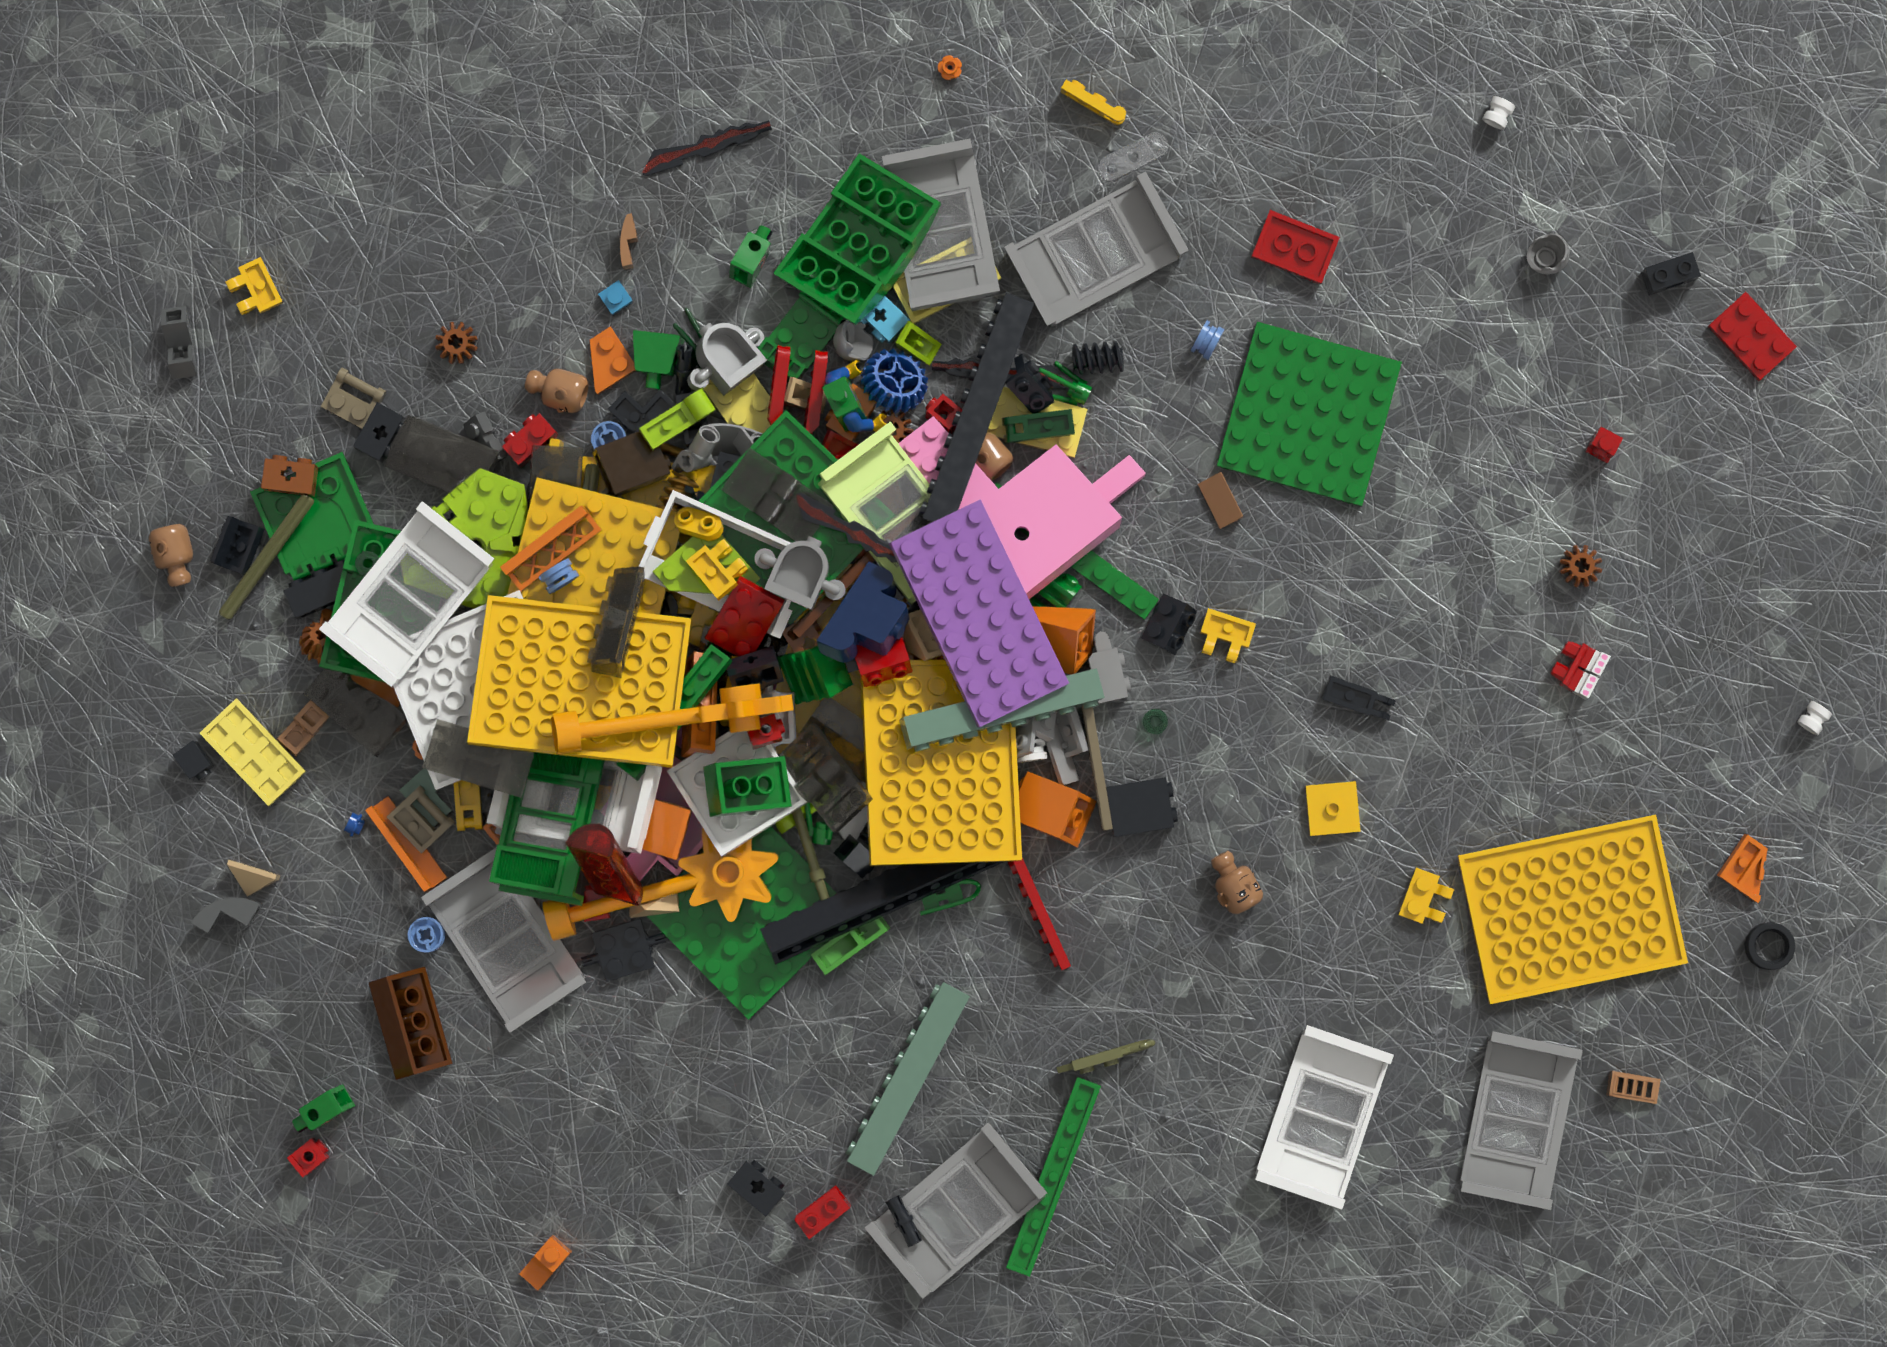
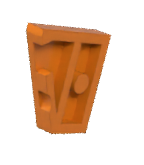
M611 326L590 339L595 392L599 395L635 372L633 360Z
M1744 834L1717 876L1755 903H1759L1761 895H1759L1760 884L1764 878L1765 871L1763 865L1766 861L1768 848L1748 834Z

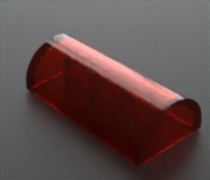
M587 824L576 829L569 836L566 844L595 894L636 906L640 905L643 898L642 884L612 832L601 824Z

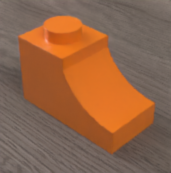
M552 1235L519 1275L535 1289L539 1290L572 1251Z

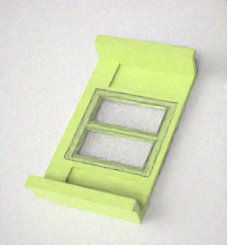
M891 422L887 423L821 472L819 475L822 480L818 483L846 522L850 523L855 520L872 530L884 541L887 538L895 541L924 527L920 525L923 517L918 516L923 501L928 503L931 494L926 493L929 487L928 481L892 436L896 428ZM853 531L861 542L871 546L878 554L887 553L895 556L892 551L874 543L863 531ZM869 551L880 567L892 573L896 586L909 603L913 604L916 599L898 562L891 563L886 557H876Z

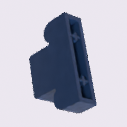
M871 562L867 563L818 637L817 644L821 654L845 663L856 657L858 653L857 645H860L885 656L895 641L903 636L905 626L910 617L906 603L895 599L896 586L893 575L889 570Z

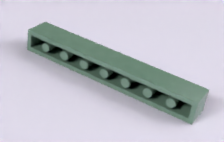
M1097 668L1066 676L1069 684L979 728L966 702L905 716L899 722L907 750L914 748L915 752L929 749V744L939 742V746L953 743V738L963 736V739L966 740L979 736V731L987 730L988 734L1003 730L1002 725L1011 723L1012 727H1018L1027 724L1026 719L1035 717L1036 721L1051 718L1050 713L1059 711L1060 715L1074 712V707L1083 705L1084 709L1098 706V701L1105 698Z
M945 982L941 986L936 984L930 995V998L933 999L929 1008L924 1006L917 1019L921 1021L918 1030L912 1029L906 1040V1043L910 1044L905 1053L900 1051L894 1062V1065L897 1066L894 1075L888 1073L881 1086L885 1088L882 1097L876 1096L870 1107V1110L874 1111L869 1120L864 1118L857 1131L861 1133L858 1142L852 1141L845 1154L850 1156L847 1162L873 1176L875 1175L970 997L969 995Z

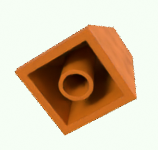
M1032 606L1064 673L1075 674L1092 655L1096 610Z
M1027 771L1025 777L1019 783L1020 824L1078 848L1097 801L1077 790Z
M655 798L642 850L677 860L680 856L692 814L691 808Z

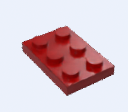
M1270 210L1251 258L1321 285L1340 237Z
M1747 292L1743 293L1708 325L1709 329L1758 381L1797 347Z
M739 576L736 581L738 586L731 590L705 636V639L738 657L757 650L785 601L742 576Z

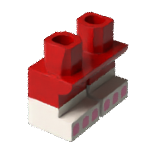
M1567 641L1561 654L1571 658V663L1567 667L1556 662L1550 674L1560 681L1559 685L1586 700L1590 697L1599 680L1597 677L1601 676L1611 656L1599 652L1584 643L1579 645Z

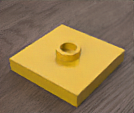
M1356 781L1305 786L1310 836L1361 832Z

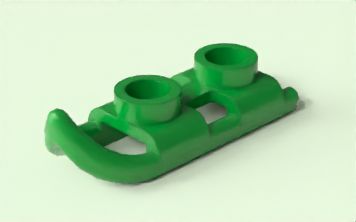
M966 879L945 888L946 893L939 895L934 893L923 898L925 910L920 911V915H927L972 901L980 893L981 884L975 880ZM968 883L975 885L976 891L964 899L960 884ZM948 899V904L939 905V901Z

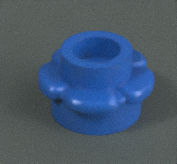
M352 813L344 831L350 833V837L354 833L359 835L365 823L361 819L362 814L359 816Z

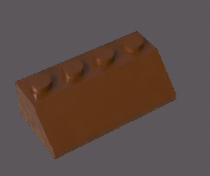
M425 967L368 982L396 1080L452 1064Z

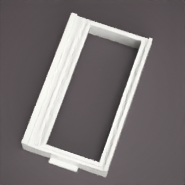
M673 490L661 517L655 516L643 543L647 545V549L635 574L665 587L652 572L664 560L651 554L674 503L715 514L721 519L722 524L777 549L783 550L790 542ZM677 592L717 611H720L728 595H725L718 601L713 594ZM785 599L780 611L767 631L768 634L779 639L781 638L792 613V610L788 609L791 601Z

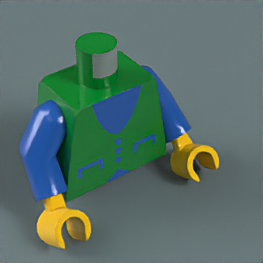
M859 360L829 372L825 376L826 385L822 389L837 420L846 432L872 430L877 432L886 425L883 422L886 418L885 414H879L873 421L867 418L848 379H854L861 375L862 371L856 366L860 362Z

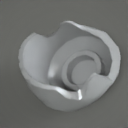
M1558 234L1542 235L1536 238L1530 245L1527 252V262L1534 271L1540 274H1555L1567 265L1570 256L1569 246L1563 237Z
M846 320L837 327L833 337V344L836 353L842 359L847 361H864L870 357L874 341L872 335L864 330L865 324L858 322L854 325Z

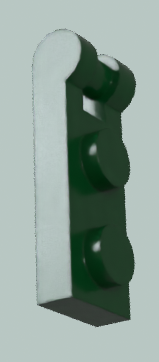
M1072 409L1002 418V425L1006 429V435H1004L1005 444L1075 435ZM1023 424L1024 433H1016L1015 425Z

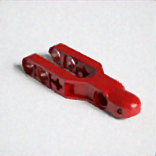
M777 345L767 414V420L770 425L783 413L790 360V347L788 346L782 347ZM815 350L814 368L811 371L812 385L810 395L807 398L804 428L810 434L817 429L820 421L823 399L822 387L825 384L828 352L826 351L820 352Z

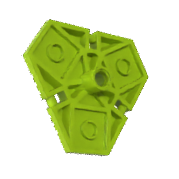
M479 468L443 497V503L438 507H431L445 520L446 518L443 515L451 510L455 516L448 522L470 540H477L481 548L494 558L492 567L461 604L472 609L487 604L488 595L504 597L508 594L511 578L505 575L500 566L518 554L520 545L513 546L512 537L520 535L521 541L528 514L524 484ZM408 553L401 560L400 565L404 584L445 599H449L454 593L452 588Z

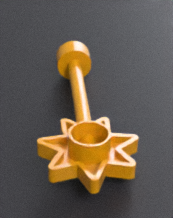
M759 683L719 689L721 704L581 723L578 721L576 711L551 714V727L554 747L557 755L581 752V739L725 719L729 721L730 733L761 729L759 715L794 710L792 694L762 698Z
M702 828L704 853L683 857L678 862L679 866L689 872V874L586 902L582 906L570 907L566 903L550 900L544 901L542 905L546 924L552 940L556 941L576 935L574 922L694 889L689 900L691 906H698L717 899L727 921L733 922L737 918L743 898L768 903L771 900L772 895L760 875L778 861V855L773 852L752 850L751 838L721 857Z

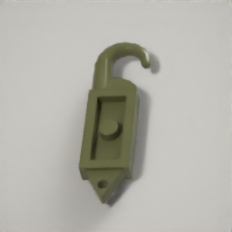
M1141 1040L1075 1059L1069 1064L1056 1067L1057 1072L1079 1070L1080 1074L1094 1071V1065L1104 1063V1067L1119 1063L1118 1058L1153 1047L1155 1040Z

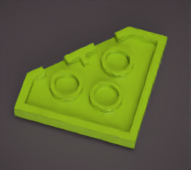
M723 535L713 541L691 537L652 571L668 591L712 594L687 564L686 560L706 545L711 550L724 539L733 550L728 556L719 560L724 568H728L736 559L740 558L748 568V571L741 576L753 583H757L760 580V577Z

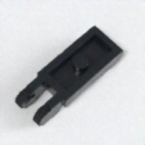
M1331 675L1321 699L1367 716L1372 715L1389 721L1391 715L1384 711L1372 709L1374 702L1377 700L1388 706H1394L1396 702L1394 699L1378 694L1377 691Z

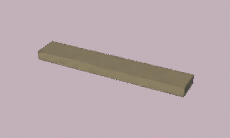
M1081 705L1101 828L1103 831L1112 830L1093 707L1084 709L1083 705Z

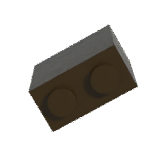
M638 431L596 447L592 454L610 496L619 497L666 479L672 468L667 455L663 456L660 449L662 445L652 450L641 432Z

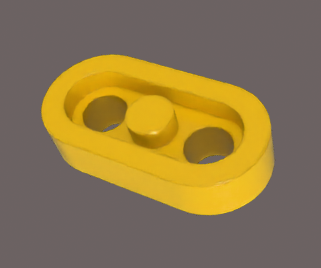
M692 507L680 509L674 517L676 527L681 533L706 541L718 539L724 530L721 519L717 515Z

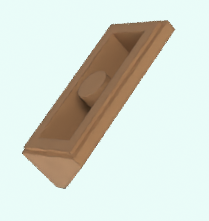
M1222 472L1198 484L1220 529L1243 518V514Z

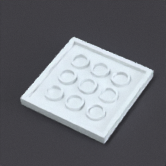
M729 731L715 740L714 753L696 752L667 770L721 857L808 803L787 770L792 807L710 817L704 766L719 762L779 757L771 744L753 750L747 731L730 733Z

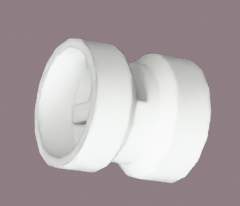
M1493 96L1490 102V111L1485 112L1482 120L1494 128L1504 130L1508 123L1506 118L1513 113L1515 105L1506 99Z
M1810 701L1807 706L1806 715H1801L1797 723L1807 731L1818 736L1822 731V724L1830 719L1832 713L1822 705Z

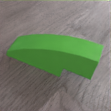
M881 917L830 940L812 953L811 956L823 973L827 975L891 928L884 918Z

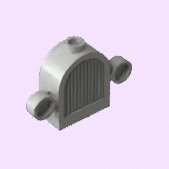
M708 323L699 331L702 338L696 346V359L701 369L693 370L688 376L687 382L691 389L698 391L701 388L704 389L708 385L709 380H711L723 396L758 371L767 361L758 349L764 340L763 332L758 328H749L744 332L738 326L730 323H719L713 326L711 323Z
M808 536L806 541L790 543L781 551L778 559L775 558L771 550L766 548L760 549L755 554V563L761 569L773 568L764 589L807 609L813 610L821 590H824L827 597L831 600L841 599L846 591L841 581L836 579L826 580L829 573L828 559L820 548L822 541Z

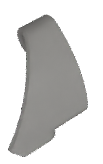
M716 423L700 427L689 448L679 453L671 468L677 473L682 471L691 472L709 466L712 462V457L719 456V452L728 454L740 453L743 455L763 433L734 424Z

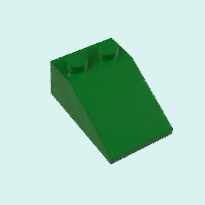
M785 756L719 762L703 767L710 817L792 807Z

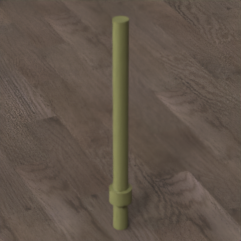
M800 807L792 812L811 871L809 876L811 882L815 883L819 899L826 900L830 898L824 881L826 876L823 868L820 869Z

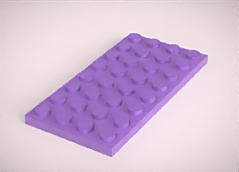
M981 499L889 543L978 728L1069 684Z

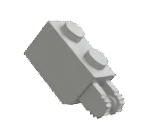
M1101 631L1095 634L1094 637L1096 652L1092 653L1088 659L1090 670L1097 668L1105 698L1098 701L1099 705L1128 698L1127 692H1132L1129 677L1124 678L1122 668L1126 667L1123 652L1118 653L1117 648L1112 649L1108 634Z

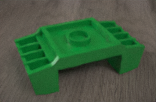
M800 292L799 299L771 335L765 337L758 347L759 351L767 359L765 365L773 370L777 345L782 347L788 346L790 347V360L787 382H789L790 377L800 379L815 361V350L822 352L834 337L837 327L846 319Z

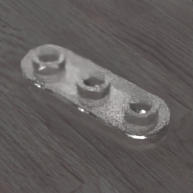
M1154 132L1105 156L1099 163L1100 176L1106 181H1116L1163 157L1168 149L1166 137L1161 133ZM1158 143L1160 149L1157 151L1152 150L1151 144ZM1130 154H1135L1138 160L1131 162L1128 157ZM1113 165L1116 171L1108 173L1106 170L1107 166Z

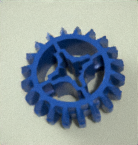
M894 348L889 352L883 349L880 353L876 352L866 361L865 367L861 372V385L865 386L863 393L870 394L869 401L874 400L877 402L876 408L883 406L885 412L892 409L894 414L900 410L905 414L909 409L913 410L922 402L927 392L928 386L926 384L928 383V378L924 376L926 369L919 368L920 361L914 362L912 355L905 356L904 350L898 354ZM887 369V371H883V373L878 372L879 370ZM911 390V392L902 393V391Z

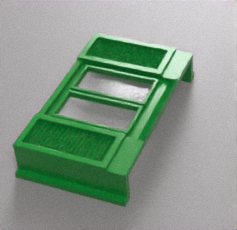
M528 752L517 757L499 844H497L489 882L499 885L498 891L582 906L584 896L575 893L605 760Z

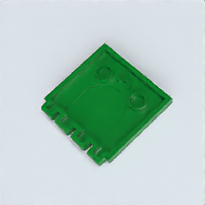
M343 452L315 463L318 466L315 497H312L314 504L277 554L285 574H291L294 581L311 575L308 568L309 565H312L314 572L333 566L332 555H335L338 562L345 559L354 520L374 524ZM292 473L285 477L288 478L290 481V478L296 477V474ZM261 487L250 491L269 538L273 536L301 495L264 491Z

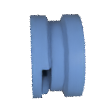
M1208 320L1205 322L1191 349L1193 353L1196 349L1199 350V353L1207 360H1209L1225 330L1221 327L1208 326L1210 323Z
M606 421L594 428L591 435V443L595 449L627 435L619 424Z
M569 558L561 561L539 576L540 581L545 582L547 585L546 590L549 594L561 589L580 576L576 570L571 568L572 563Z
M422 917L410 925L408 940L411 946L419 952H434L443 945L445 930L438 920L431 917Z

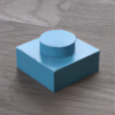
M619 280L598 293L612 316L633 302Z

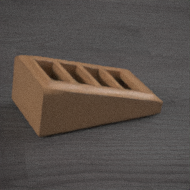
M1610 1070L1606 1095L1657 1104L1661 1079ZM1619 1077L1623 1078L1621 1093L1617 1092ZM1633 1079L1631 1094H1626L1628 1080ZM1638 1080L1643 1081L1640 1096L1636 1095ZM1648 1082L1653 1083L1650 1098L1646 1097Z

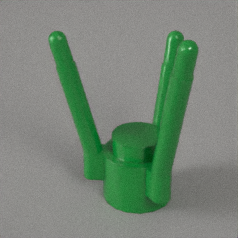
M1055 361L1054 365L1073 379L1072 383L1050 371L1039 368L1040 373L1069 388L1067 395L1071 396L1070 398L1053 394L1054 400L1075 406L1077 403L1085 404L1092 389L1091 386L1087 385V381L1073 374L1072 371L1058 361Z
M803 791V795L808 802L804 807L809 835L812 836V843L831 845L833 829L844 794L842 791L838 794L831 819L828 816L827 822H816V826H813L808 791Z

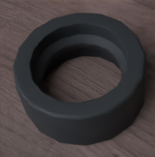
M1774 922L1761 923L1752 928L1744 944L1745 952L1750 962L1764 970L1781 969L1788 965L1796 949L1795 939L1790 930L1782 924ZM1764 932H1776L1784 940V953L1775 961L1763 960L1756 952V940Z

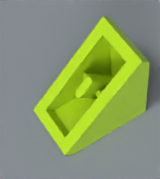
M907 321L895 342L896 348L904 350L905 353L912 355V357L929 366L942 345L910 321Z

